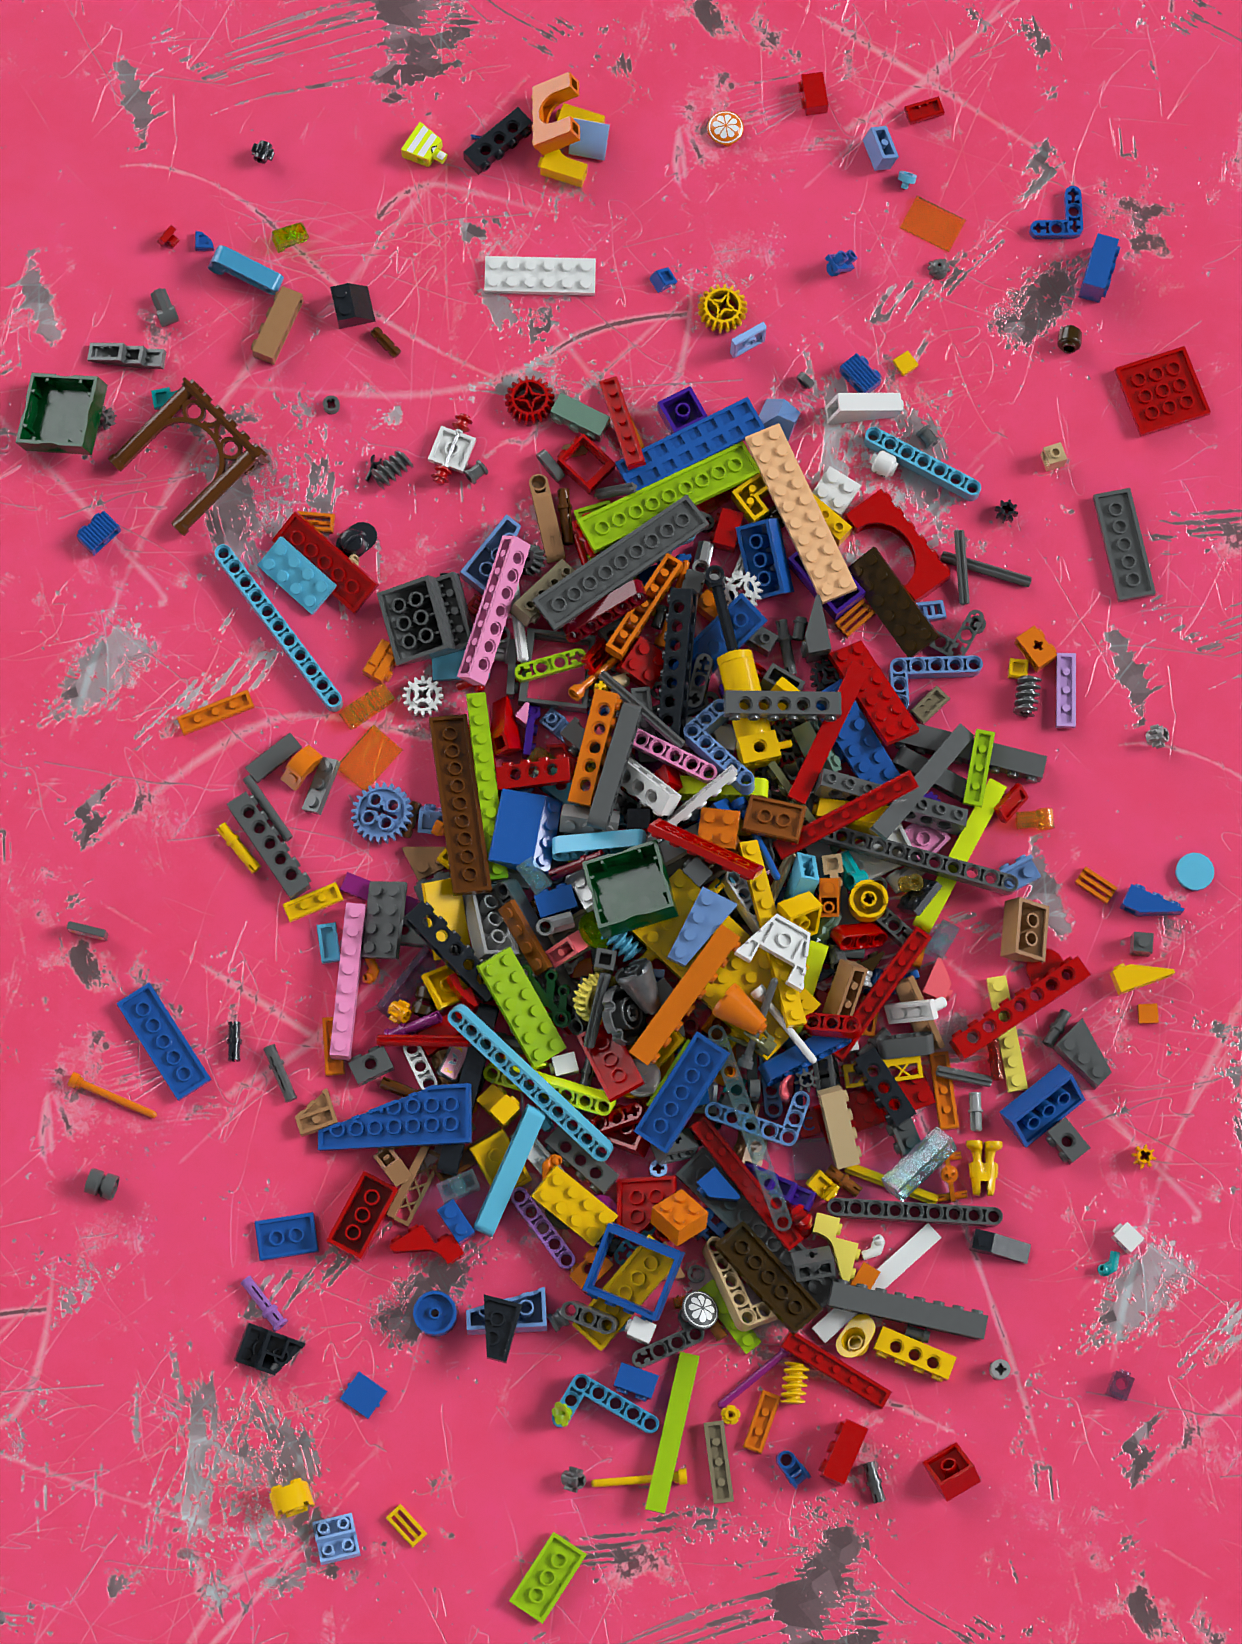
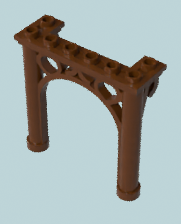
M184 377L182 379L184 381L182 383L183 386L115 454L112 453L108 458L121 472L162 430L178 423L198 426L211 436L219 453L218 472L213 481L171 522L183 536L189 532L188 529L243 474H250L256 469L259 462L262 465L270 462L266 458L268 454L256 443L252 445L249 442L251 437L243 430L239 432L236 429L238 424L231 417L227 419L223 415L225 411L218 404L214 406L211 403L213 399L204 392L200 385L193 379L189 381ZM192 405H197L201 409V414L198 418H189L188 409ZM180 409L182 410L183 417L172 418ZM206 409L216 421L211 423L204 421L207 414ZM224 427L233 437L222 439L220 435L221 428ZM228 442H234L237 445L238 451L235 455L225 454L224 447ZM226 460L234 461L225 471Z

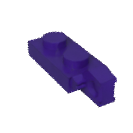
M529 705L523 743V759L529 760L531 754L535 753L536 743H532L533 736H537L538 725H535V721L540 718L539 706Z

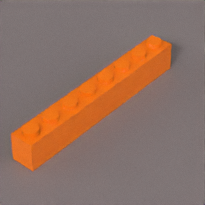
M723 924L719 926L629 1053L647 1066L650 1063H656L661 1056L658 1052L662 1046L666 1049L672 1041L670 1035L673 1031L678 1032L684 1024L681 1021L685 1015L689 1017L695 1009L693 1004L696 999L701 1000L707 992L704 988L708 983L713 984L718 977V974H716L717 970L720 967L724 969L729 962L728 955L730 952H735L742 944L739 941L741 939L740 936Z

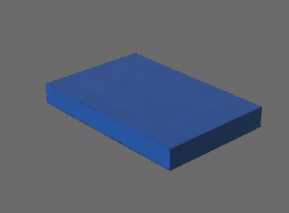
M313 1212L254 1221L260 1261L319 1252Z

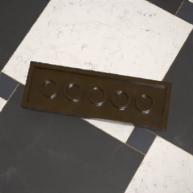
M873 546L848 567L850 574L864 589L865 599L907 657H915L940 637L876 547Z
M744 1220L715 1243L714 1247L793 1336L822 1312V1307L799 1282H796L795 1277Z

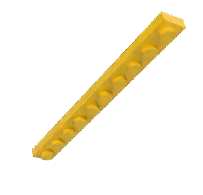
M758 840L738 843L737 847L740 856L764 866ZM765 866L758 877L754 880H747L759 928L777 914ZM766 952L772 977L778 979L776 991L786 1028L805 1025L807 1021L799 992L785 984L792 971V966Z

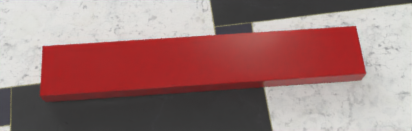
M617 376L599 381L627 469L631 470L646 465Z
M788 1331L780 1345L782 1349L880 1409H883L892 1391L797 1333L793 1336Z

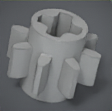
M1159 724L1150 726V730L1146 732L1147 743L1157 749L1165 747V742L1169 741L1170 738L1167 728H1163Z

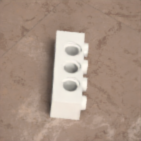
M629 757L621 786L627 789L626 792L640 799L639 802L653 809V813L657 816H672L682 796L632 757Z

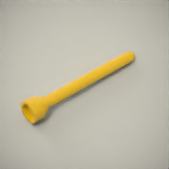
M686 1468L674 1471L672 1481L679 1483V1485H686ZM653 1475L593 1479L591 1485L592 1487L646 1484L651 1483Z

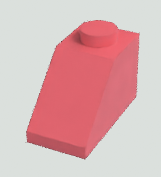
M581 928L545 951L553 967L557 968L592 944Z
M940 957L937 958L922 996L929 999L944 997L949 1001L953 992L950 989L952 983Z

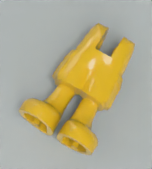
M967 1140L966 1147L973 1156V1162L969 1163L973 1195L980 1196L981 1181H987V1196H993L998 1176V1164L994 1162V1156L998 1150L1002 1149L1003 1142L985 1141V1163H982L983 1141Z

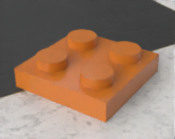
M702 807L698 836L727 850H736L740 811Z

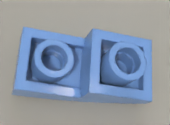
M550 708L539 722L556 738L565 743L560 732L569 722L563 715Z

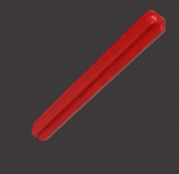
M377 1035L376 1044L379 1046H471V1043L462 1035Z

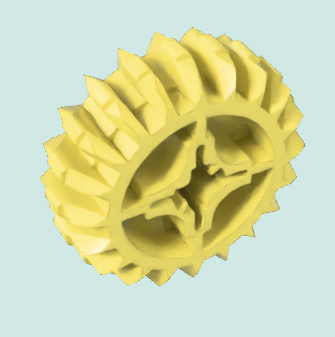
M595 972L594 975L589 974L588 979L582 978L583 983L577 984L579 989L574 991L577 996L572 998L575 1002L573 1007L577 1010V1015L589 1022L600 972ZM612 975L609 987L617 984L615 977Z

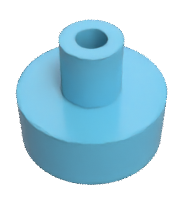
M899 171L897 179L902 181L901 188L908 189L909 184H915L917 175L906 171Z

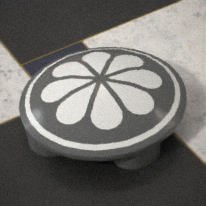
M693 1291L683 1299L681 1317L692 1326L701 1330H707L718 1319V1307L714 1299L707 1293Z

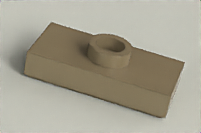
M936 685L910 710V713L924 725L950 700V697Z

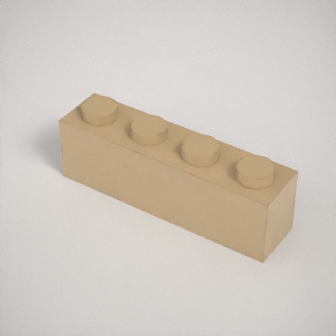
M840 1085L818 1090L817 1094L835 1167L839 1170L860 1164L859 1157H862L859 1145L856 1146L855 1139L858 1137L856 1129L852 1127L850 1121L853 1120L851 1109L847 1108L846 1102L849 1101L847 1091L843 1090Z

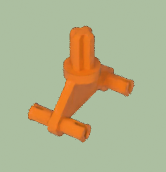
M944 1151V1154L932 1155L933 1163L945 1161V1167L941 1170V1178L944 1182L948 1183L950 1192L937 1194L938 1202L949 1200L956 1202V1199L968 1198L967 1190L954 1192L953 1182L958 1178V1171L954 1166L950 1165V1160L962 1159L961 1151L953 1153Z

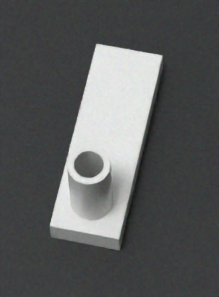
M939 997L936 999L890 1003L885 1005L884 1008L889 1024L918 1022L939 1018L937 1011L945 1008L947 1001L944 997Z

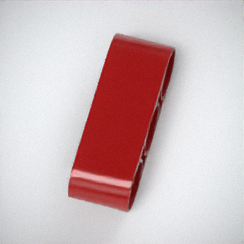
M875 922L838 925L830 933L833 941L842 950L880 947L887 940V934Z
M809 1013L805 1016L807 1021L804 1025L805 1029L812 1036L856 1039L862 1033L860 1021L855 1016ZM811 1022H818L817 1026L809 1027ZM831 1023H837L834 1029H830L828 1026ZM850 1025H857L856 1029L848 1030Z

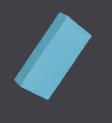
M336 922L316 925L322 964L340 961Z

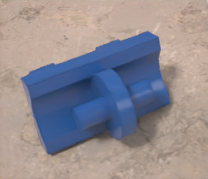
M848 250L846 253L838 251L836 254H828L825 257V260L829 261L826 267L827 272L830 276H838L841 272L852 271L855 268L852 263L858 258L852 250Z

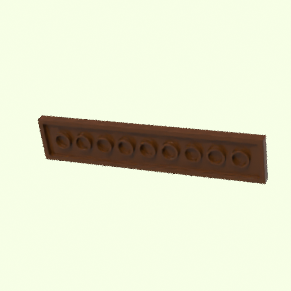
M467 714L429 717L428 721L453 896L492 892Z

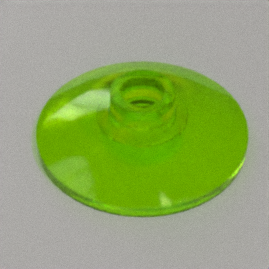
M589 912L583 915L579 921V933L582 939L594 948L607 947L608 938L601 939L602 935L598 929L595 913Z

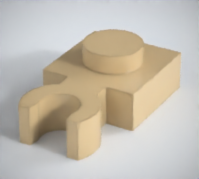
M842 854L822 856L824 875L830 874V878H841L839 873L844 872Z

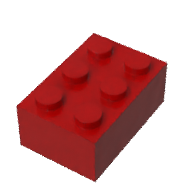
M849 1419L838 1423L834 1432L837 1434L835 1441H830L826 1450L829 1455L827 1459L824 1458L819 1466L818 1471H821L820 1477L840 1486L845 1485L868 1428Z

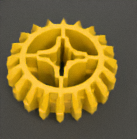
M717 284L716 289L710 287L709 292H703L704 297L699 299L701 303L698 304V309H700L698 315L702 316L701 322H706V328L712 326V331H715L717 328L719 333H722V329H725L728 333L730 328L735 331L736 325H742L741 320L746 319L745 314L748 309L746 308L747 301H743L745 296L744 294L739 295V289L733 291V285L728 289L726 284L723 285V288H720L719 284ZM730 300L736 304L738 310L729 304ZM725 303H726L725 308H724V309L721 311V313H720V309H722V307H724V305H725ZM708 307L712 308L711 310L716 313V317L710 314Z

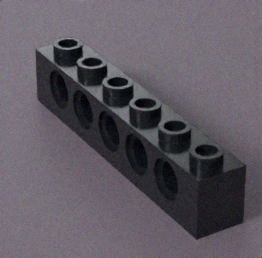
M419 902L403 918L404 921L454 973L456 972L457 976L468 988L471 987L472 992L483 1003L487 1002L492 995L486 984H480L477 981V975L480 973L476 968L484 960L478 959L474 955L475 951L468 944L464 945L460 941L461 936L455 930L451 931L447 927L448 923L443 917H437L433 912L434 908L428 902ZM423 918L431 919V927L423 925ZM439 931L445 934V941L443 942L436 938V933ZM451 946H456L459 949L457 956L450 953ZM464 960L472 962L471 970L464 968Z

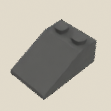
M820 595L815 597L805 638L802 641V647H800L802 658H806V663L821 661L822 658L827 660L832 649Z

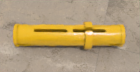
M226 822L218 826L219 828L216 831L224 838L226 845L233 849L252 874L257 872L262 866L239 840L238 834L235 835Z

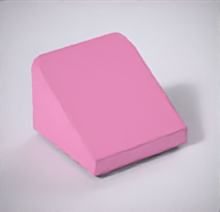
M525 702L515 715L516 723L524 729L528 719V702Z

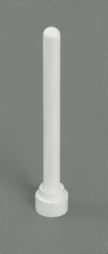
M761 984L750 994L755 1000L757 999L763 1003L767 989ZM771 1002L768 1011L812 1064L816 1063L817 1058L792 1027L786 1028L783 1015Z

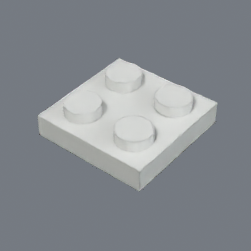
M829 466L812 493L842 517L860 490L861 485Z

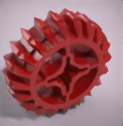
M534 375L531 379L525 376L524 381L518 378V384L512 382V388H507L509 394H505V399L507 400L505 401V406L508 407L507 412L512 413L511 417L513 419L518 417V423L524 420L525 425L528 424V421H532V425H535V420L541 423L542 417L547 419L548 413L552 409L551 407L555 404L553 401L555 395L551 394L553 389L548 387V382L542 383L541 377L536 381ZM532 389L538 390L542 394L535 393L532 391ZM525 390V393L523 395L519 396V398H516L518 393ZM528 394L530 395V398L532 400V406H530V402L528 401ZM544 402L543 406L540 409L534 411L537 405H541V403ZM520 408H526L528 412L523 411Z

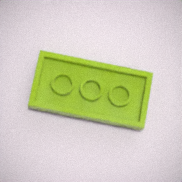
M553 1532L509 1602L543 1624L587 1554Z

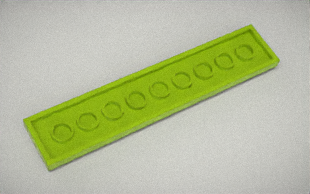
M742 441L577 519V524L593 552L597 553L615 544L685 495H688L692 502L698 505L748 481L759 474L760 470Z

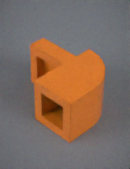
M310 745L304 747L287 764V769L281 780L294 791L298 790L306 776L315 771L323 756Z

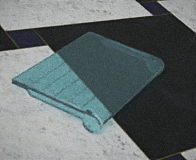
M825 1138L798 1139L792 1146L795 1180H807L817 1169L825 1173L831 1164L835 1167L829 1143L826 1144ZM845 1168L839 1169L843 1174H846Z

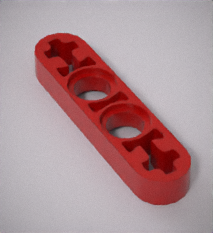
M632 1103L612 1110L606 1116L598 1115L587 1120L595 1127L598 1122L604 1121L605 1125L599 1131L605 1135L639 1123L646 1111L639 1103ZM635 1110H639L637 1116H634ZM620 1114H621V1115H622V1120H621V1122L615 1124V1123H614L615 1117H616L617 1115H620ZM584 1134L588 1140L592 1139L591 1135Z

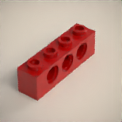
M558 755L556 759L551 760L549 757L538 758L536 762L521 760L520 764L515 765L513 762L502 763V766L496 767L497 788L500 791L502 789L522 790L572 783L575 772V759L569 758L568 755ZM557 766V772L552 775V767ZM538 768L539 774L534 777L533 771ZM520 770L521 776L516 780L515 774Z

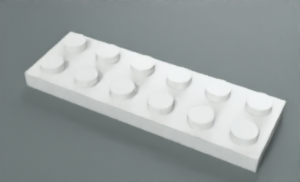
M485 256L484 293L595 296L596 258Z

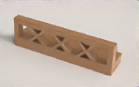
M913 975L902 979L895 988L900 1002L924 1000ZM934 1020L909 1022L913 1032H933L934 1050L946 1047Z
M421 1146L409 1169L412 1176L406 1183L401 1185L386 1214L387 1217L409 1227L435 1176L432 1167L427 1168L425 1163L428 1153L437 1157L436 1164L439 1163L441 1154L431 1150L428 1146ZM426 1172L428 1176L427 1182L418 1185L416 1181L417 1175ZM417 1189L419 1194L418 1200L409 1203L407 1198L409 1191ZM408 1207L410 1211L407 1221L397 1217L399 1210Z

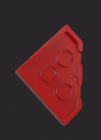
M676 1176L617 1179V1224L641 1234L651 1224L652 1207L677 1192Z

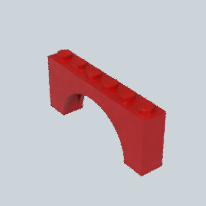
M879 489L845 515L844 520L852 526L855 534L867 529H883L903 540L909 548L914 561V574L904 587L915 602H920L950 579L951 570L938 559L939 555L937 552L928 547L924 536L919 535L915 531L914 524L910 520H906L902 509L893 504L891 496L887 492L884 493L882 489Z

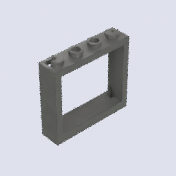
M528 628L526 642L529 660L527 662L532 661L535 640L589 646V651L596 643L595 636L589 635L576 643H570L567 641L564 632ZM531 666L530 671L525 672L524 669H522L523 677H526L527 672H531ZM586 669L585 680L589 677L588 669ZM529 681L521 682L518 704L523 706L525 702H528L531 706H539L543 709L553 708L554 710L587 713V708H591L592 703L589 689L593 690L594 683L585 690L582 704L527 698Z

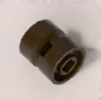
M417 986L414 995L416 1001L411 1006L412 1014L424 1017L437 1011L425 986ZM422 1002L428 1003L429 1006L422 1005Z

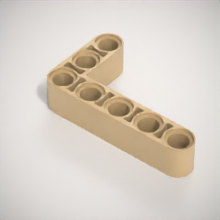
M709 1238L702 1249V1253L736 1328L744 1332L778 1320L764 1302L752 1306L738 1273L718 1250L713 1251L709 1247L710 1245L714 1246L720 1238ZM717 1263L723 1264L725 1269L719 1268ZM726 1281H730L733 1287H729ZM734 1299H738L741 1305L736 1304ZM759 1310H763L767 1316H762ZM742 1317L748 1318L749 1323L744 1322Z

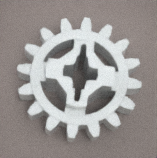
M739 571L738 576L734 572L732 573V579L726 577L728 583L725 584L724 594L726 595V602L729 601L727 605L732 602L730 591L734 593L735 599L739 595L738 590H742L743 587L746 591L744 595L751 599L750 602L754 606L758 605L755 601L756 599H762L758 593H762L763 590L758 588L761 583L755 582L757 579L755 575L750 578V572L744 575L742 571ZM741 580L740 583L736 585L733 584L735 581ZM749 582L752 583L754 592L749 589Z
M424 676L421 677V680L414 677V683L408 681L409 688L404 687L403 689L407 693L402 695V698L406 700L403 702L404 706H409V713L414 710V716H417L418 713H421L422 718L425 717V713L432 716L431 711L438 712L437 705H443L442 701H440V699H444V695L440 694L443 691L442 687H437L438 681L432 683V677H429L428 680H425ZM413 692V694L415 695V697L413 698V701L411 702L410 696H411V693ZM433 692L436 694L435 701L431 698ZM419 695H423V696L426 695L427 698L424 699V698L422 697V698L420 699V696H419Z

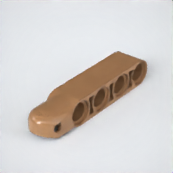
M535 474L529 480V487L547 564L558 562L561 559L566 560L548 479L542 474Z

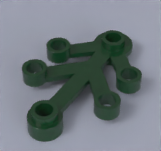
M521 965L523 969L528 971L527 977L543 1006L550 1009L551 1012L547 1013L553 1023L560 1028L567 1027L572 1020L571 1013L567 1010V998L571 992L570 986L563 984L558 988V994L560 995L558 1007L554 1002L555 980L559 976L558 972L555 969L547 971L545 975L547 988L545 991L532 975V968L529 965ZM550 972L554 973V979L550 978ZM563 987L567 989V994L562 992L561 989ZM560 1014L565 1016L564 1021L560 1019Z

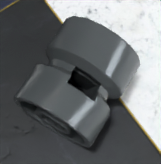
M92 1168L86 1180L84 1192L95 1196L100 1194L101 1198L111 1201L117 1191L120 1177L110 1173L105 1175L104 1171Z

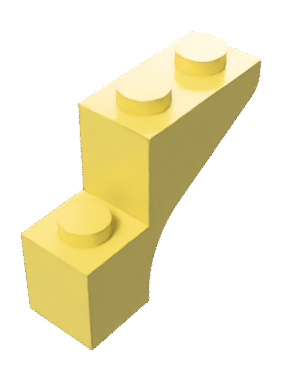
M817 1212L811 1234L824 1238L830 1244L839 1278L849 1283L850 1279L853 1280L856 1268H853L854 1260L858 1261L861 1249H858L859 1243L836 1238V1235L840 1236L843 1225L839 1223L840 1218Z

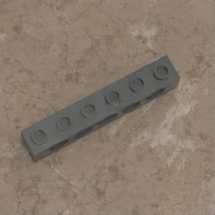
M726 690L723 695L724 718H729L732 721L740 720V718H748L750 721H757L760 718H767L768 721H777L779 718H786L787 721L806 719V721L813 722L817 721V719H825L827 722H834L842 715L841 692ZM739 703H746L749 709H741ZM765 703L768 709L762 710L758 704ZM784 703L787 706V710L779 709L778 704ZM797 704H804L806 706V710H799ZM816 704H823L825 710H818Z
M244 792L227 803V806L291 900L296 899L311 889L309 884L311 880L306 872L301 873L298 867L301 865L296 857H290L288 854L290 849L285 841L280 842L277 838L280 834L274 825L269 826L267 823L269 818L263 810H258L256 807L258 802L253 795L249 796L247 792ZM247 811H254V815L251 818L244 817ZM256 827H265L262 833L255 832ZM269 841L275 842V846L272 849H267L265 845ZM285 857L286 861L280 865L276 863L277 858ZM290 872L297 874L293 880H288L286 877Z

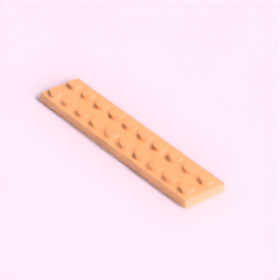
M778 423L746 436L745 442L760 470V474L816 593L820 595L821 603L825 604L856 591L857 586L780 424Z

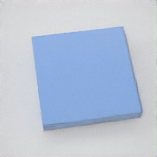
M764 322L731 340L730 354L733 358L765 341L767 326Z

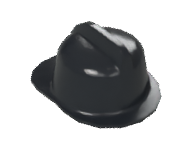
M357 522L338 537L336 547L348 557L352 554L360 557L376 543L377 531L369 523Z

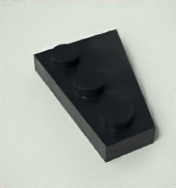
M484 1294L487 1359L507 1363L522 1304Z

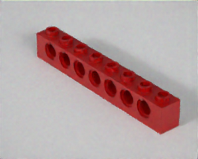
M1071 956L1061 962L1063 966L1058 969L1056 967L1051 968L1046 972L1047 976L1042 980L1040 977L1036 978L1030 983V988L1027 990L1024 987L1014 993L1015 998L1012 1000L1006 998L998 1004L1000 1006L994 1011L991 1008L983 1014V1019L980 1021L975 1019L967 1025L968 1029L962 1032L960 1029L952 1034L951 1037L953 1039H951L949 1044L959 1059L963 1062L1086 980L1091 974L1078 956L1073 959ZM1062 972H1067L1070 975V980H1065L1062 977ZM1046 982H1051L1054 985V990H1049L1046 987ZM1031 992H1034L1039 996L1038 1001H1034L1031 999ZM1015 1003H1020L1023 1006V1011H1017L1014 1006ZM999 1013H1004L1007 1016V1022L999 1019ZM983 1024H989L992 1031L986 1032L983 1029ZM968 1034H972L975 1036V1043H971L968 1041Z

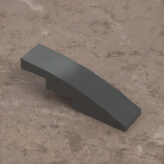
M90 343L87 360L89 362L123 367L164 369L167 352L164 349H146L144 346H126L124 343Z

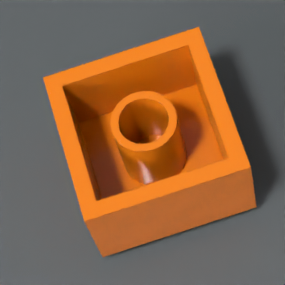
M683 1189L652 1207L651 1224L676 1246L684 1243L707 1227L708 1212Z

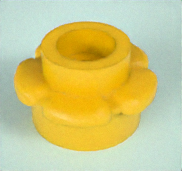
M728 1405L721 1411L722 1420L725 1424L734 1425L741 1416L739 1409H736L734 1405Z

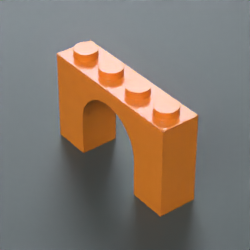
M570 72L532 87V145L542 155L580 141V125L571 116L554 123H549L550 115L558 105L579 96V81Z

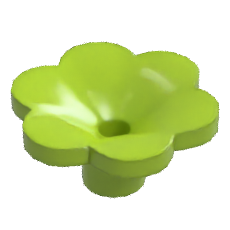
M556 1402L555 1408L552 1409L555 1423L566 1427L571 1419L572 1410L566 1404Z

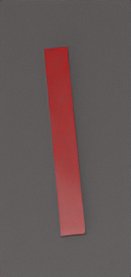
M855 661L850 663L837 691L841 692L842 715L834 722L823 720L787 794L788 798L805 805L870 670L869 668Z
M908 770L804 825L798 844L782 840H776L773 844L783 860L916 790L919 786L911 770Z
M915 927L854 1011L853 1016L859 1019L862 1027L861 1035L932 939L929 934L919 927ZM850 1025L848 1030L856 1029L857 1025ZM861 1035L856 1039H851L847 1046L831 1055L843 1062Z
M705 1115L689 1127L788 1252L804 1240Z

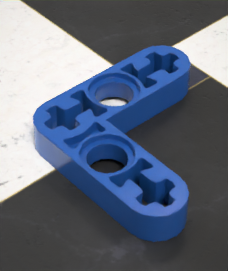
M1069 186L1065 190V220H1036L1032 222L1029 229L1031 237L1034 239H1075L1080 237L1083 231L1082 194L1077 186ZM1070 192H1073L1074 195H1076L1074 203H1071L1072 196L1070 195ZM1075 208L1079 214L1072 216L1069 214V209ZM1074 221H1076L1075 228L1078 229L1077 232H1074L1072 229ZM1055 225L1059 226L1061 228V232L1054 233L1051 230V227ZM1037 226L1041 230L1040 233H1037V230H1035Z

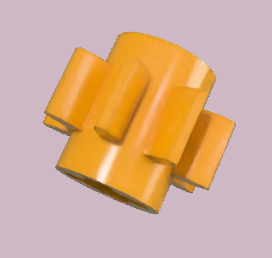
M400 999L398 1002L393 1001L388 1007V1013L390 1014L388 1019L395 1024L406 1023L412 1015V1011L409 1010L411 1005Z
M1147 1144L1143 1146V1149L1137 1146L1135 1148L1137 1153L1131 1154L1132 1157H1135L1133 1165L1139 1164L1141 1170L1144 1168V1165L1150 1168L1152 1166L1150 1161L1156 1160V1157L1152 1155L1154 1149H1147ZM1146 1154V1155H1147L1146 1160H1145V1159L1141 1160V1159H1140L1141 1155Z

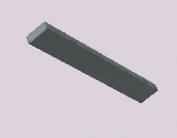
M960 723L914 776L919 788L893 801L871 829L886 841L975 735Z

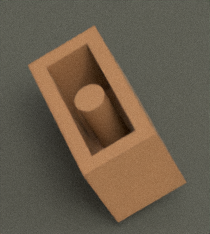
M391 1147L383 1148L373 1156L396 1187L406 1183L412 1176Z

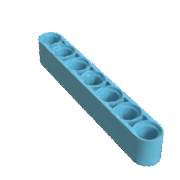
M870 427L866 431L864 444L867 448L877 453L884 450L894 455L899 465L965 500L974 501L978 498L981 484L976 479L877 427ZM874 435L877 437V440L872 441L869 439V436ZM891 444L894 448L887 449L885 445ZM908 453L910 457L904 458L901 454ZM923 461L927 466L921 467L918 462ZM940 470L943 472V475H936L934 471ZM951 479H957L960 483L953 484ZM972 487L976 492L970 493L967 488Z
M527 1104L474 1223V1230L490 1237L495 1233L545 1119L546 1113L543 1110Z

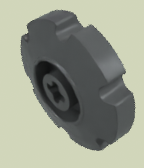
M617 983L615 986H610L604 994L602 1001L604 1005V1011H602L603 1023L607 1033L612 1034L615 1043L622 1046L633 1045L648 1026L646 1023L648 1014H645Z

